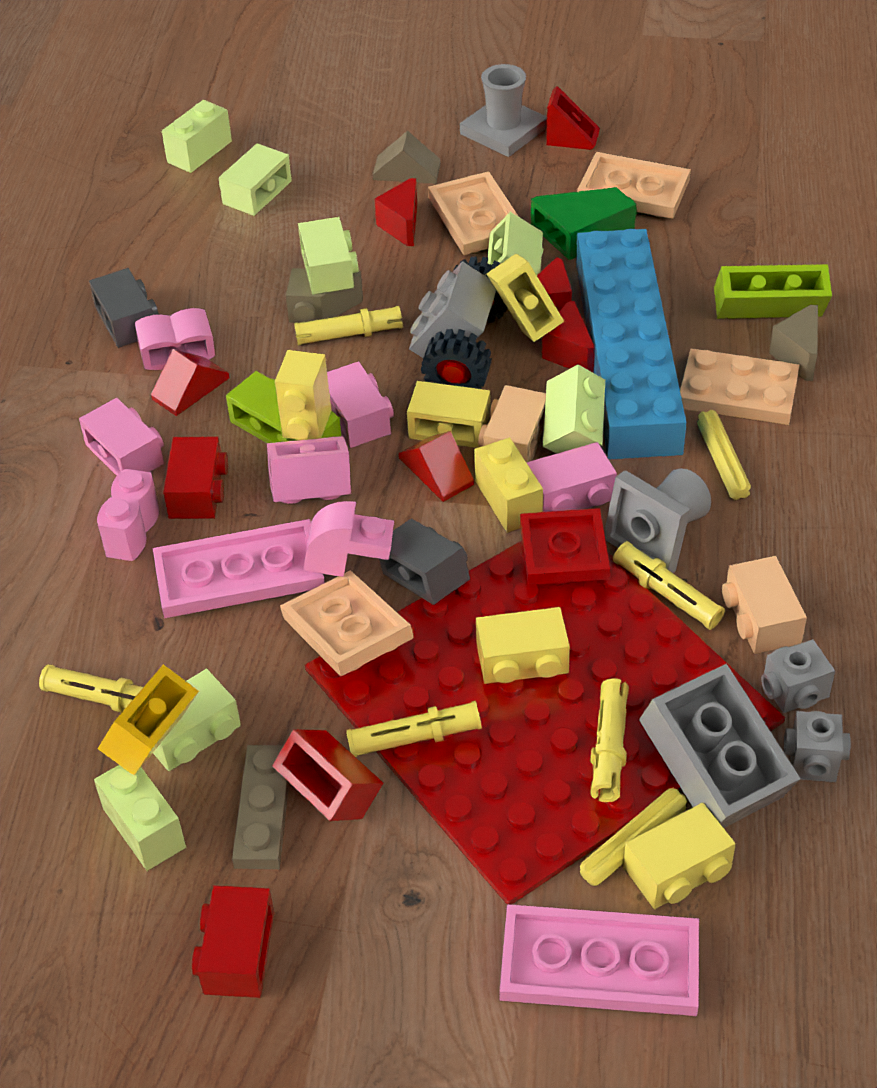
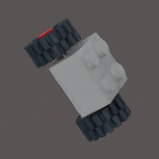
M476 256L470 257L469 263L464 259L460 261L459 266H455L453 272L450 270L445 272L434 293L428 291L418 307L422 313L415 320L410 330V333L414 336L409 350L423 358L421 373L425 374V382L433 381V383L475 389L484 387L492 358H490V349H485L486 343L483 340L476 342V339L484 332L487 321L488 323L495 322V318H502L504 312L506 313L508 309L487 276L488 272L500 265L499 262L494 260L492 265L488 264L487 257H482L481 262H478Z

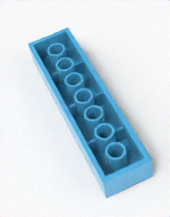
M647 229L577 233L576 267L586 328L595 346L594 374L605 379L603 434L607 458L624 459L683 455L687 422Z

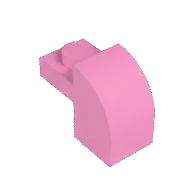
M344 501L325 506L317 512L311 522L303 570L344 577L348 553L389 560L394 521L354 514L356 502Z

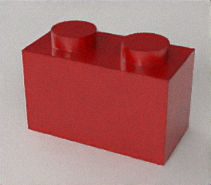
M218 436L173 437L163 490L169 519H215L217 503H223L224 483L221 480V475H227L228 455L227 452H221Z
M293 729L272 765L329 821L363 819L384 784L326 730Z
M213 885L210 904L204 903L201 909L200 930L204 932L202 946H195L192 957V974L199 976L204 995L261 998L274 918L270 888Z

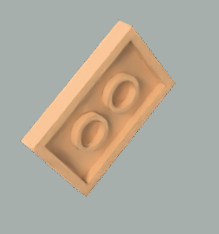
M596 152L577 192L617 187L636 203L637 212L673 219L690 181L691 169Z
M489 171L428 187V198L463 255L488 249L490 232L509 212L517 215Z
M690 348L680 389L683 408L701 412L714 410L720 415L789 425L800 364Z
M351 570L344 573V577L338 576L280 606L283 618L340 676L357 670L367 662L386 652L393 651L401 644L414 638L411 625Z

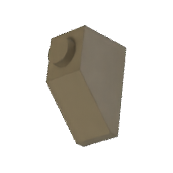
M292 268L286 291L289 322L302 323L336 317L362 303L361 271L353 273L354 288L312 294L306 269Z

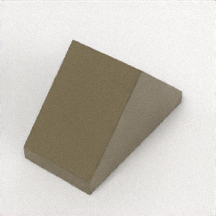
M407 131L377 156L373 180L404 182L409 178H417V183L437 184L441 159Z
M809 305L774 325L769 354L779 361L800 364L798 375L805 381H813L817 360L818 305Z

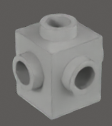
M814 639L792 647H781L772 654L767 655L761 683L767 697L774 699L782 712L786 713L797 708H809L818 701L828 698L835 670Z
M797 711L793 729H785V755H790V763L802 780L836 782L841 760H849L851 747L850 733H843L842 715L827 714L821 711Z

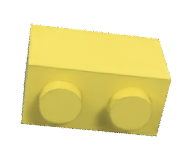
M517 253L487 273L488 278L522 333L533 342L564 322L529 262Z
M287 350L275 379L283 438L296 440L322 438L331 413L325 354Z
M417 381L407 410L408 437L410 439L424 440L430 436L451 431L457 445L481 447L478 444L481 427L483 424L488 425L490 421V390Z
M510 437L474 449L475 482L507 533L520 529V514L543 512V487Z
M560 607L476 618L477 649L484 684L496 682L509 683L514 680L535 677L548 678L558 674L569 673L570 646Z
M701 803L625 843L623 868L653 909H656L667 902L670 904L680 902L690 894L692 889L707 881L714 883L725 877L732 867L736 843L706 805Z

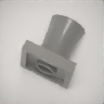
M499 64L487 68L482 73L481 79L486 105L460 123V134L509 157L547 129V116L522 105L526 81L525 72L514 65Z
M688 469L673 470L657 488L628 471H623L615 477L604 531L605 540L617 548L624 542L629 541L635 548L652 559H661L665 562L666 569L674 573L677 568L687 523L704 517L710 510L711 495L707 485L696 473Z

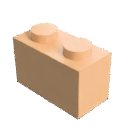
M505 385L500 398L494 399L492 402L489 424H483L478 440L479 446L482 447L510 437L526 462L532 461L544 432L546 393Z
M772 556L729 565L727 583L722 585L723 599L728 608H733L737 616L738 632L742 639L748 640L753 653L757 654L781 647L801 644L807 616L777 557Z

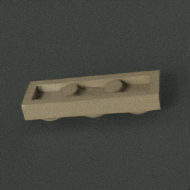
M247 745L232 856L234 869H280L289 782L272 765L284 745Z

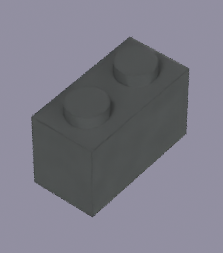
M129 268L89 280L95 308L116 346L119 348L137 342L135 322L147 316L159 315L154 300H147V292L142 280H135Z
M412 518L393 530L389 560L379 558L384 575L433 605L470 580L466 563L468 557L464 548L458 542L450 541L438 534L433 528L426 527Z

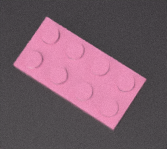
M310 519L153 548L164 618L306 592L324 584V575L322 573L303 570L311 526Z
M507 904L500 1001L697 1016L699 1007V919Z

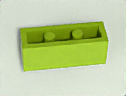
M828 264L721 266L714 286L717 319L790 317L809 305H818V317H822L832 297Z
M255 371L226 395L230 422L266 443L297 441L296 439L283 438L275 379H270ZM333 411L330 413L322 438L342 436L340 417Z

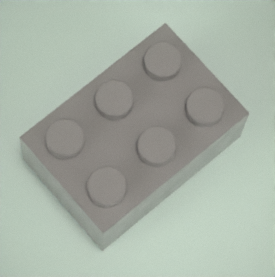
M727 664L652 699L639 719L692 807L704 803L723 828L783 798L801 779Z

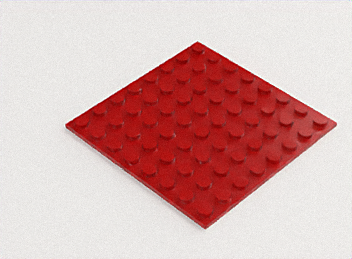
M521 540L469 570L470 580L433 605L420 598L397 611L411 625L414 638L401 644L393 651L386 652L362 665L357 670L350 671L343 676H340L321 656L305 664V670L356 729L429 713L428 708L435 706L438 711L476 701L482 729H473L443 736L444 741L436 743L433 738L396 748L376 751V753L508 905L514 904L605 843L666 790L676 788L679 792L682 791L639 721L652 699L727 664L770 732L785 722V717L652 592L641 586L637 578L622 566L614 563L613 556L609 552L610 579L528 585ZM560 607L570 646L569 673L558 674L548 678L535 677L514 680L509 683L496 682L484 684L477 649L476 618ZM614 678L621 680L620 692L621 685L624 682L629 686L623 748L627 753L626 765L622 766L620 773V797L613 802L599 801L600 789L597 798L594 799L591 796L594 766L590 761L591 749L593 747L596 748L601 684L607 679Z

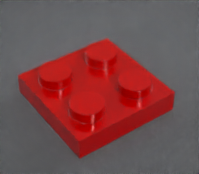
M600 508L520 514V528L528 585L610 579V564Z

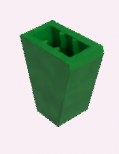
M617 187L531 198V225L542 231L543 237L568 260L577 257V233L635 229L636 203Z

